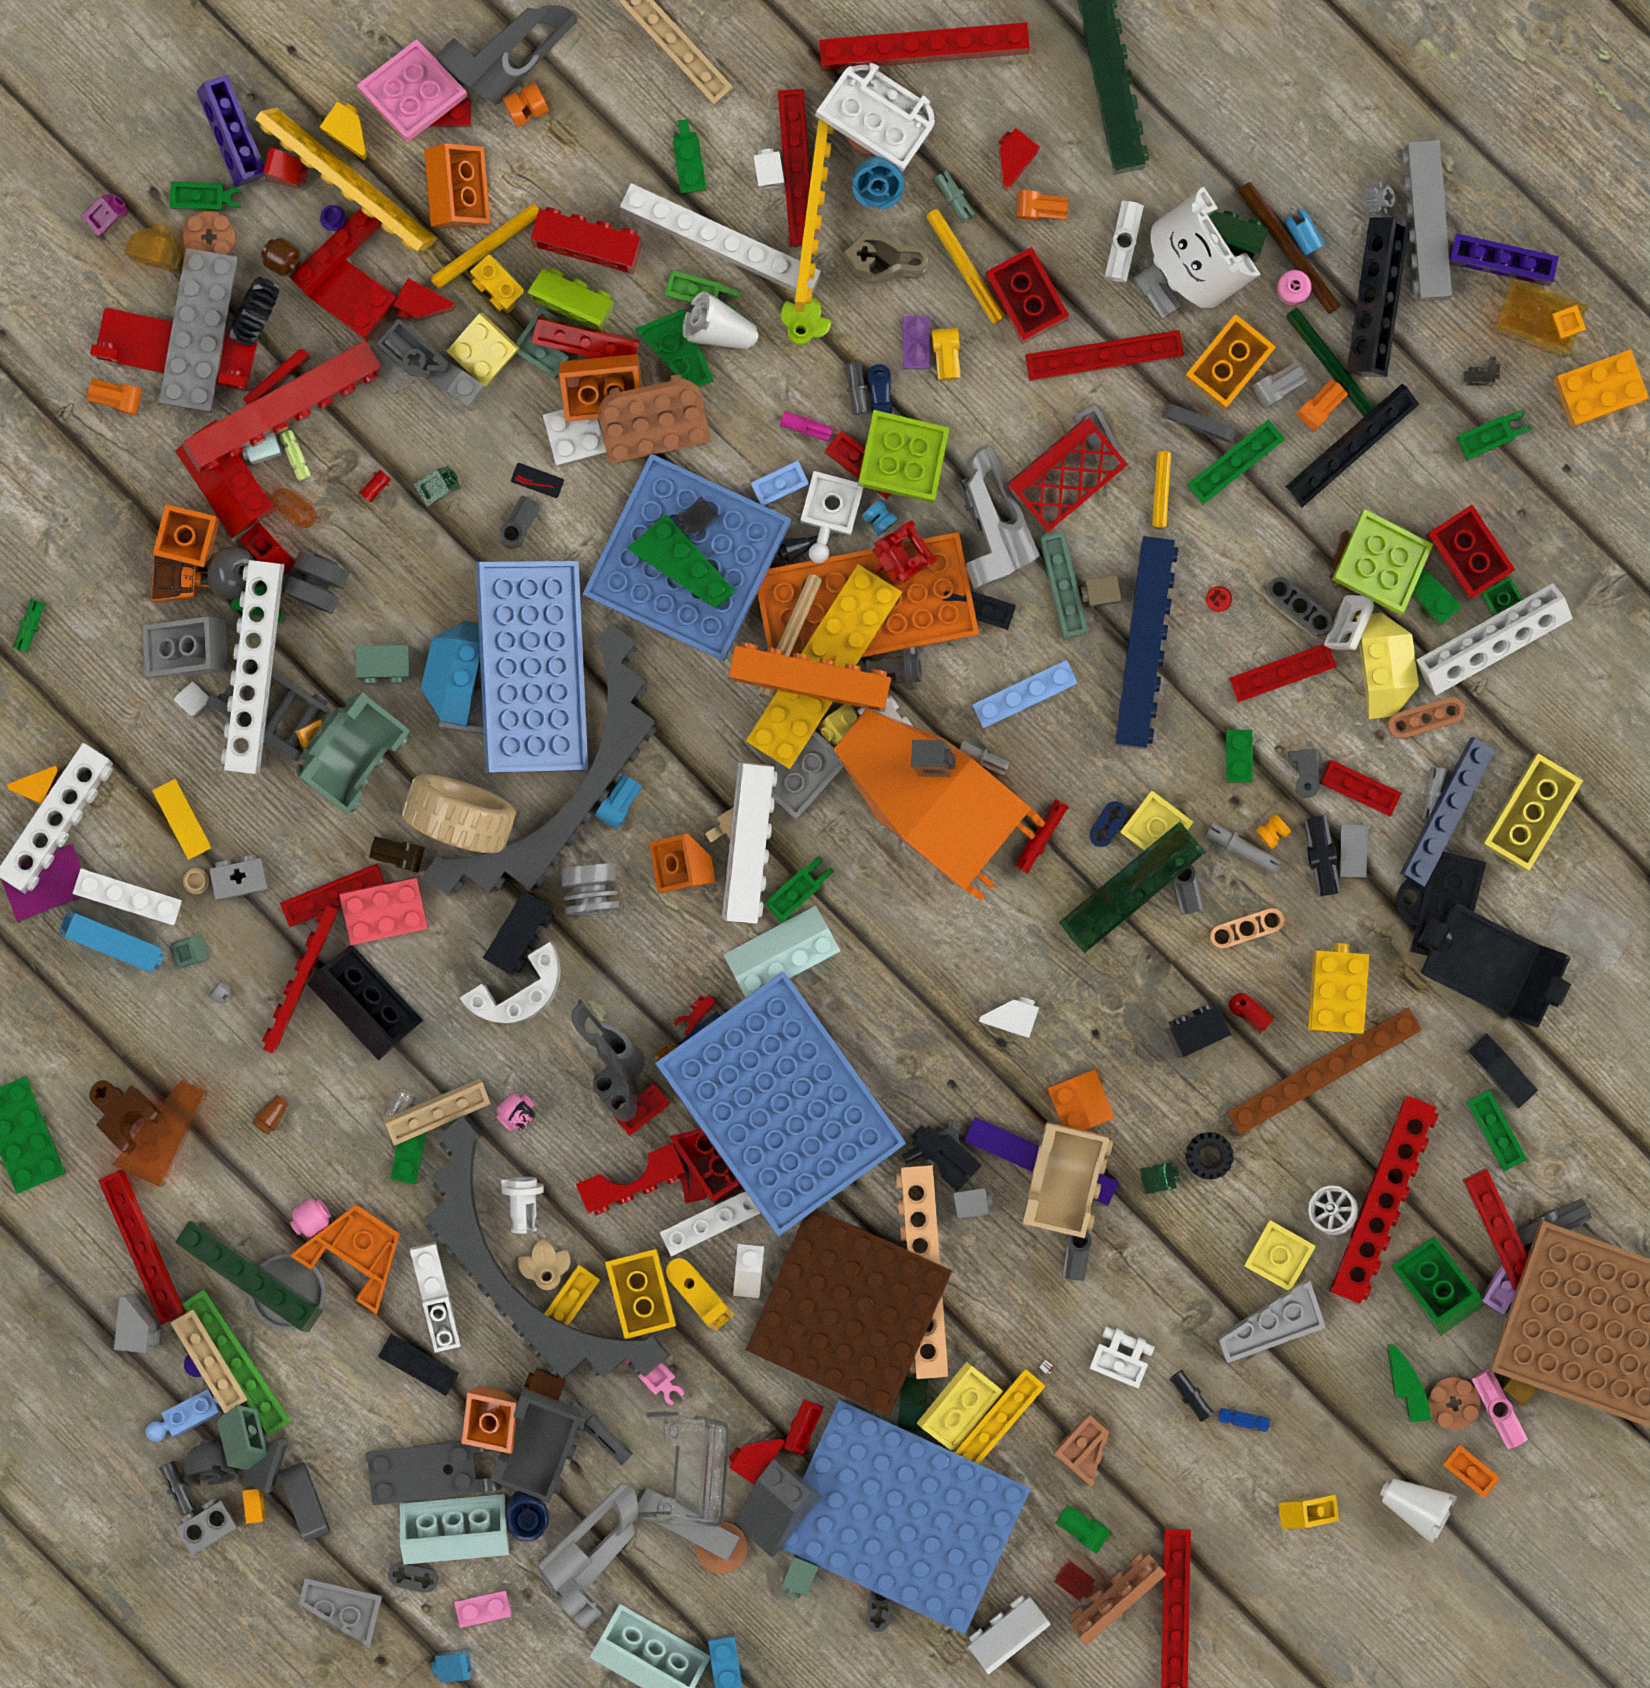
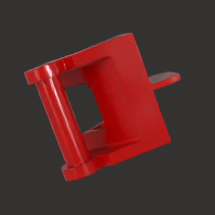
M913 520L874 543L875 548L872 549L881 563L875 569L876 573L885 569L891 580L896 579L900 585L938 561L936 555L933 556L914 528L916 524ZM907 537L918 551V556L909 558L901 543Z

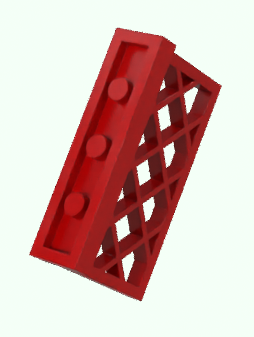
M1086 416L1007 484L1049 532L1122 471L1128 463L1092 420ZM1095 432L1101 440L1100 451L1085 450L1086 439ZM1082 443V449H1075ZM1104 444L1111 452L1103 451ZM1070 452L1081 453L1080 468L1065 467V459ZM1085 453L1100 454L1098 469L1083 468ZM1103 455H1114L1120 464L1113 470H1102ZM1062 460L1061 466H1055L1058 462ZM1050 469L1061 470L1060 485L1045 484V475ZM1064 470L1079 471L1078 486L1063 485ZM1083 472L1098 473L1097 484L1093 487H1082ZM1101 473H1106L1107 475L1101 479ZM1042 477L1041 483H1035L1038 479ZM1030 486L1041 487L1040 502L1028 501L1022 493ZM1044 487L1059 488L1058 503L1043 502ZM1063 489L1078 490L1077 501L1073 504H1062ZM1081 490H1087V492L1081 496ZM1033 505H1039V513ZM1043 506L1058 507L1057 517L1048 524L1042 517ZM1061 507H1067V509L1061 513Z

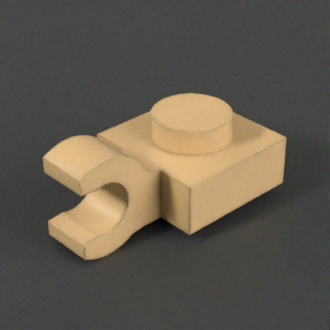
M733 808L716 818L720 824L719 826L705 833L710 843L725 834L730 840Z

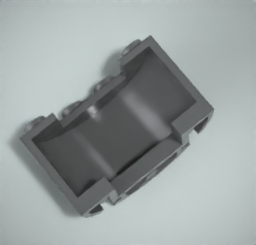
M524 1388L513 1417H516L513 1452L511 1454L500 1453L490 1480L550 1502L553 1493L558 1495L564 1480L559 1477L566 1459L572 1460L577 1445L572 1443L574 1438L580 1439L587 1419V1416L583 1415L584 1410Z

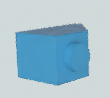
M468 1648L438 1653L435 1655V1661H431L434 1677L439 1676L440 1683L469 1680L473 1674Z

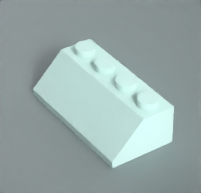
M814 906L723 956L745 997H748L784 971L788 978L791 979L840 952V949L819 910Z
M505 1494L400 1503V1547L403 1563L415 1564L509 1555Z
M621 1604L617 1607L590 1655L591 1659L641 1688H695L711 1658L710 1655Z

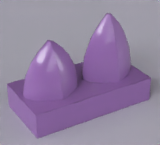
M903 316V369H929V316Z

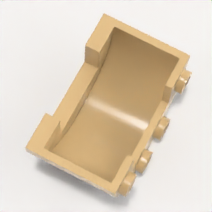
M1046 1122L1045 1133L1042 1134L1031 1178L1023 1224L1085 1238L1086 1231H1092L1095 1216L1090 1215L1093 1199H1098L1101 1184L1097 1183L1099 1174L1104 1175L1107 1159H1104L1105 1155L1110 1156L1113 1141L1109 1140V1136Z

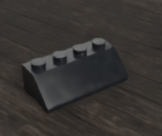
M353 945L348 946L323 966L307 983L378 1061L394 1049L423 1021Z

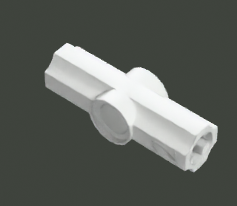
M1121 201L1104 278L1116 282H1127L1144 205L1132 201ZM1127 236L1131 240V245L1126 248L1120 247L1117 243V238Z

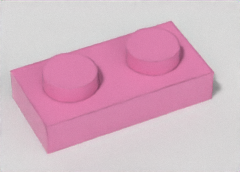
M507 1590L454 1602L460 1628L512 1616Z

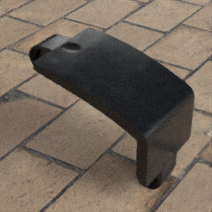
M1452 903L1443 923L1429 918L1418 941L1421 945L1431 949L1421 969L1422 975L1506 1017L1535 1028L1540 1026L1549 1005L1557 1008L1562 1006L1572 985L1561 979L1570 961V956L1537 944L1457 903Z

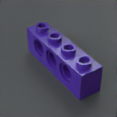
M225 75L203 82L196 92L234 186L239 187L259 180L264 175L265 166L228 76Z
M1458 233L1452 240L1449 254L1451 265L1550 286L1554 282L1559 256Z

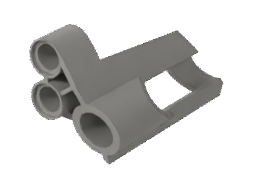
M988 445L977 450L968 463V471L971 478L967 486L990 554L966 563L967 566L965 568L974 589L985 585L989 586L1006 579L1007 575L1029 564L1040 555L1024 515L1013 498L994 449ZM991 470L995 475L1012 516V520L1004 523L999 520L983 481V477Z
M620 1483L538 1564L539 1574L556 1596V1602L585 1630L604 1611L585 1590L634 1536L633 1521L638 1514V1502L635 1491L628 1484ZM615 1506L619 1516V1525L586 1555L575 1543L611 1507Z

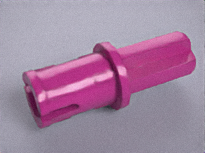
M786 410L780 422V427L800 432L803 437L808 435L826 442L830 440L833 431L832 427L810 420L809 416L804 418Z

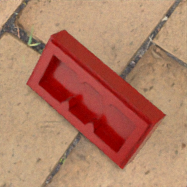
M803 1399L796 1417L791 1422V1429L783 1448L801 1455L804 1454L824 1406Z

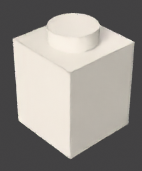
M764 149L758 151V155H753L759 191L784 187L779 151L774 152L773 149Z

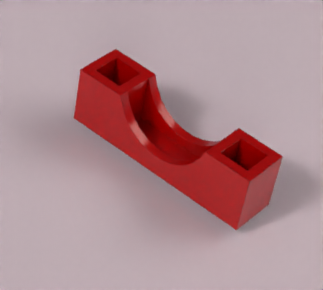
M671 1143L648 1153L647 1169L633 1183L616 1184L606 1179L602 1174H598L577 1183L576 1186L587 1212L594 1211L596 1216L610 1210L608 1205L618 1201L619 1205L634 1200L632 1194L641 1190L644 1195L657 1190V1184L666 1180L669 1185L683 1179L681 1173L686 1171L675 1145Z

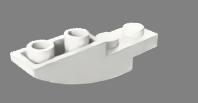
M436 1242L410 1248L435 1353L461 1347L448 1285Z

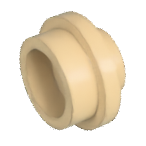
M193 868L185 873L183 885L189 893L201 894L209 887L210 879L204 870Z

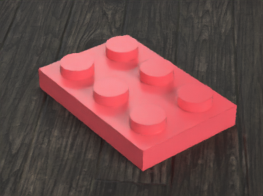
M417 876L339 893L350 945L428 929Z

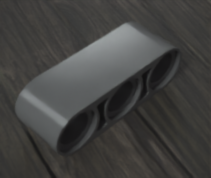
M1277 577L1268 584L1266 590L1268 598L1308 632L1315 636H1321L1330 630L1332 618L1329 613L1288 579ZM1276 583L1283 584L1286 588V594L1281 597L1276 596L1272 591V586ZM1295 600H1302L1305 603L1306 611L1304 613H1297L1293 610L1292 605ZM1319 616L1325 619L1326 628L1324 630H1318L1313 626V619Z
M303 1461L279 1470L281 1482L304 1542L306 1543L330 1534L326 1516L305 1462Z

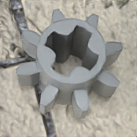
M1381 182L1370 183V188L1365 189L1362 202L1364 207L1369 210V213L1375 212L1376 215L1387 214V209L1393 207L1395 194L1388 187V184L1382 185Z

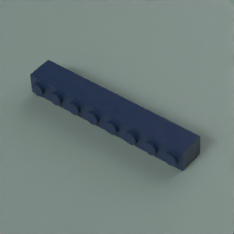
M1143 536L1114 743L1116 746L1146 749L1147 744L1153 743L1154 728H1150L1151 718H1156L1158 703L1153 702L1154 692H1159L1161 677L1157 676L1158 666H1163L1165 651L1160 650L1161 640H1166L1168 625L1164 624L1165 614H1170L1172 599H1168L1167 594L1168 588L1173 589L1175 573L1170 572L1172 562L1176 563L1179 547H1174L1175 540Z

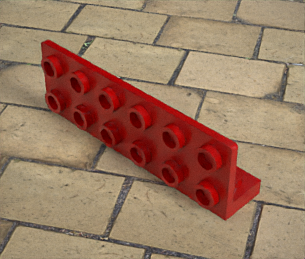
M105 308L97 344H92L90 355L94 359L164 374L173 322ZM225 334L217 385L247 392L258 345L257 341L254 345L247 347L236 343L235 340L229 337V334Z

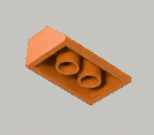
M444 143L424 149L431 227L457 228L491 224L484 146Z
M638 354L560 362L559 378L565 422L599 419L598 406L610 394V390L619 387L620 392L642 387Z

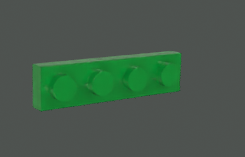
M1268 419L1186 486L1203 506L1285 439Z

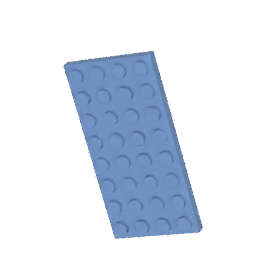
M579 561L477 562L476 578L486 773L588 770Z

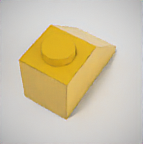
M337 101L320 125V129L323 133L365 161L368 155L361 119L357 115L359 111L347 102L342 105Z
M1336 1495L1300 1498L1278 1503L1281 1529L1309 1528L1339 1521Z

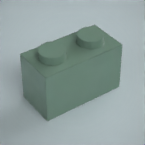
M356 646V678L363 680V684H378V679H389V683L393 684L405 683L406 678H411L410 646Z
M236 1405L217 1420L227 1466L248 1471L268 1455L257 1409Z

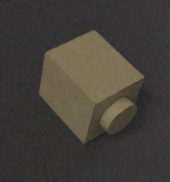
M1117 575L1088 579L1085 581V587H1081L1083 603L1088 602L1089 608L1121 602Z

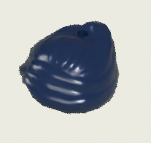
M517 1491L510 1498L506 1511V1523L509 1532L519 1541L537 1540L549 1525L550 1517L547 1506L541 1499ZM526 1503L528 1507L523 1508V1504Z

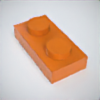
M1460 1444L1454 1448L1442 1463L1443 1466L1482 1498L1486 1497L1500 1479L1498 1475Z

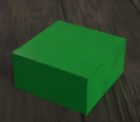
M1510 576L1480 593L1492 617L1523 600Z

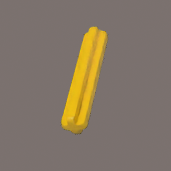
M1158 451L1156 459L1152 526L1160 529L1167 526L1171 452Z

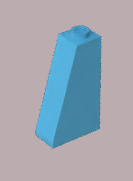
M70 909L67 910L58 934L67 939L151 973L154 968H159L163 959V954H161L162 948Z

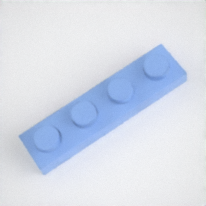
M1065 660L973 704L972 707L984 729L1077 685L1078 682L1068 661Z

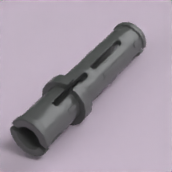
M577 1398L570 1404L573 1407L584 1410L583 1415L587 1416L583 1432L587 1431L622 1466L633 1453L598 1420L596 1414L592 1415Z

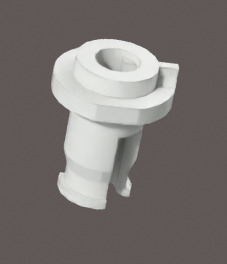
M537 1178L501 1179L502 1194L510 1196V1216L513 1224L511 1232L525 1234L527 1230L537 1231L535 1226L537 1216L536 1195L544 1192V1185L537 1183Z

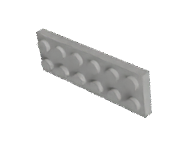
M186 248L162 382L160 404L212 412L238 257Z

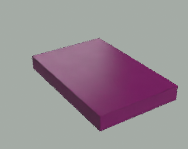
M73 844L54 851L52 863L47 869H42L38 875L40 878L38 884L32 891L28 890L26 895L1 879L17 922L81 898V896L73 894L80 869H82ZM33 859L22 863V870L30 869L33 865Z

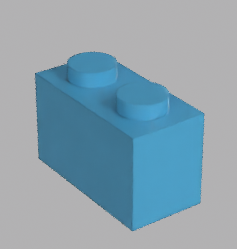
M735 1634L710 1637L708 1644L715 1688H743Z

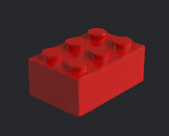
M1032 247L986 271L985 277L1022 345L1068 321L1069 314Z
M1473 505L1468 506L1425 535L1428 542L1433 544L1432 548L1467 601H1470L1516 570Z

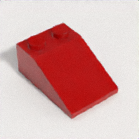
M347 260L307 296L361 339L366 340V342H368L393 310V304L397 299L391 292Z

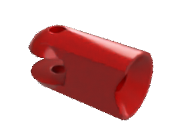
M1237 993L1229 1001V1009L1232 1014L1242 1018L1259 1034L1275 1018L1245 993Z

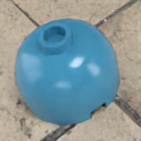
M872 156L863 160L857 166L853 174V193L856 200L863 206L868 208L869 206L878 207V210L886 209L895 205L902 197L904 176L893 163L884 158Z

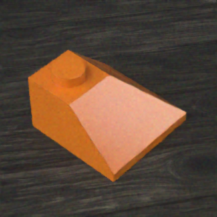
M688 833L649 842L658 894L716 883L712 857Z
M477 1386L467 1392L462 1444L511 1454L513 1452L516 1417H513L518 1401L502 1390Z

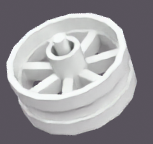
M1330 1185L1314 1193L1309 1202L1308 1212L1310 1220L1321 1231L1329 1235H1341L1354 1227L1358 1220L1359 1208L1352 1194L1339 1186ZM1332 1192L1342 1193L1336 1203H1334ZM1327 1194L1329 1202L1326 1204L1320 1203V1199ZM1346 1197H1348L1351 1207H1340ZM1317 1206L1323 1208L1325 1212L1316 1217ZM1343 1212H1351L1347 1222L1342 1217ZM1330 1216L1328 1228L1326 1229L1319 1222ZM1335 1219H1339L1343 1225L1333 1229Z

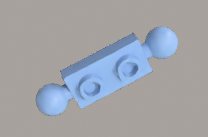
M207 1389L162 1412L161 1414L165 1421L149 1423L145 1430L146 1436L152 1442H160L165 1438L166 1432L170 1431L171 1436L175 1438L220 1415L219 1404L211 1391Z

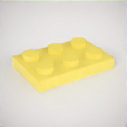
M966 1362L918 1420L917 1424L954 1452L1003 1393V1390Z

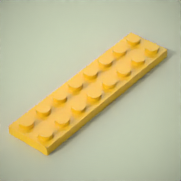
M277 107L263 110L258 114L255 120L261 124L260 128L265 133L271 136L274 134L281 140L280 144L282 147L290 152L294 151L301 156L300 160L304 165L317 169L322 173L320 177L325 182L338 186L342 190L341 194L350 201L355 200L362 206L361 210L371 218L376 217L381 221V226L390 234H397L403 239L401 242L405 247L412 251H420L431 247L436 241V236Z
M858 564L801 654L809 656V661L819 663L820 658L835 661V666L845 668V664L857 665L898 601L902 591ZM778 690L746 742L790 770L833 702Z

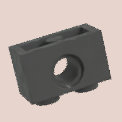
M912 740L911 767L918 776L950 777L951 769H955L956 758L944 740Z

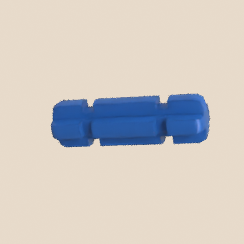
M1221 1408L1218 1415V1421L1221 1423L1229 1424L1231 1422L1235 1426L1249 1429L1257 1428L1256 1430L1267 1432L1270 1425V1419L1267 1417L1259 1416L1258 1418L1253 1414L1239 1411L1231 1412L1230 1409Z

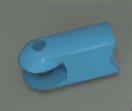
M1297 208L1302 222L1296 225L1292 217L1287 214L1286 225L1302 253L1306 256L1326 243L1308 213L1303 209Z

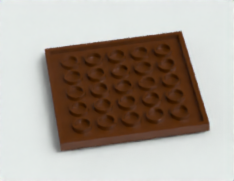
M815 1209L802 1219L745 1350L890 1416L953 1270L824 1211Z

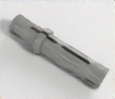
M1214 822L1210 825L1209 831L1206 832L1205 837L1224 846L1226 851L1237 853L1271 872L1273 875L1279 868L1278 865L1282 862L1281 859L1240 838L1238 833H1231Z

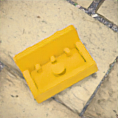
M487 255L470 271L474 278L471 281L472 284L481 293L486 290L492 298L489 301L499 312L504 309L509 313L516 307L514 302L524 294V289L491 255Z

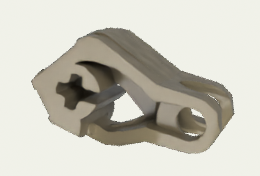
M872 229L863 231L861 236L842 255L844 262L849 266L855 277L872 283H882L897 277L921 278L924 276L929 262L927 253L922 248L900 245ZM862 254L867 255L865 262L861 261ZM877 255L890 268L878 274H873L871 271L875 266ZM917 260L921 264L917 266L910 265L909 261Z

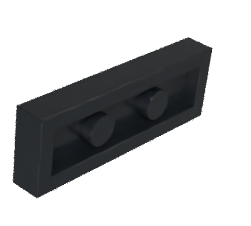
M392 1333L378 1355L382 1360L445 1396L449 1393L460 1373Z

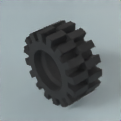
M1214 1132L1198 1134L1186 1148L1185 1159L1187 1160V1166L1193 1174L1203 1179H1218L1224 1176L1230 1170L1234 1161V1151L1230 1142L1224 1136ZM1208 1145L1216 1147L1220 1153L1219 1161L1213 1166L1204 1165L1199 1158L1201 1149Z

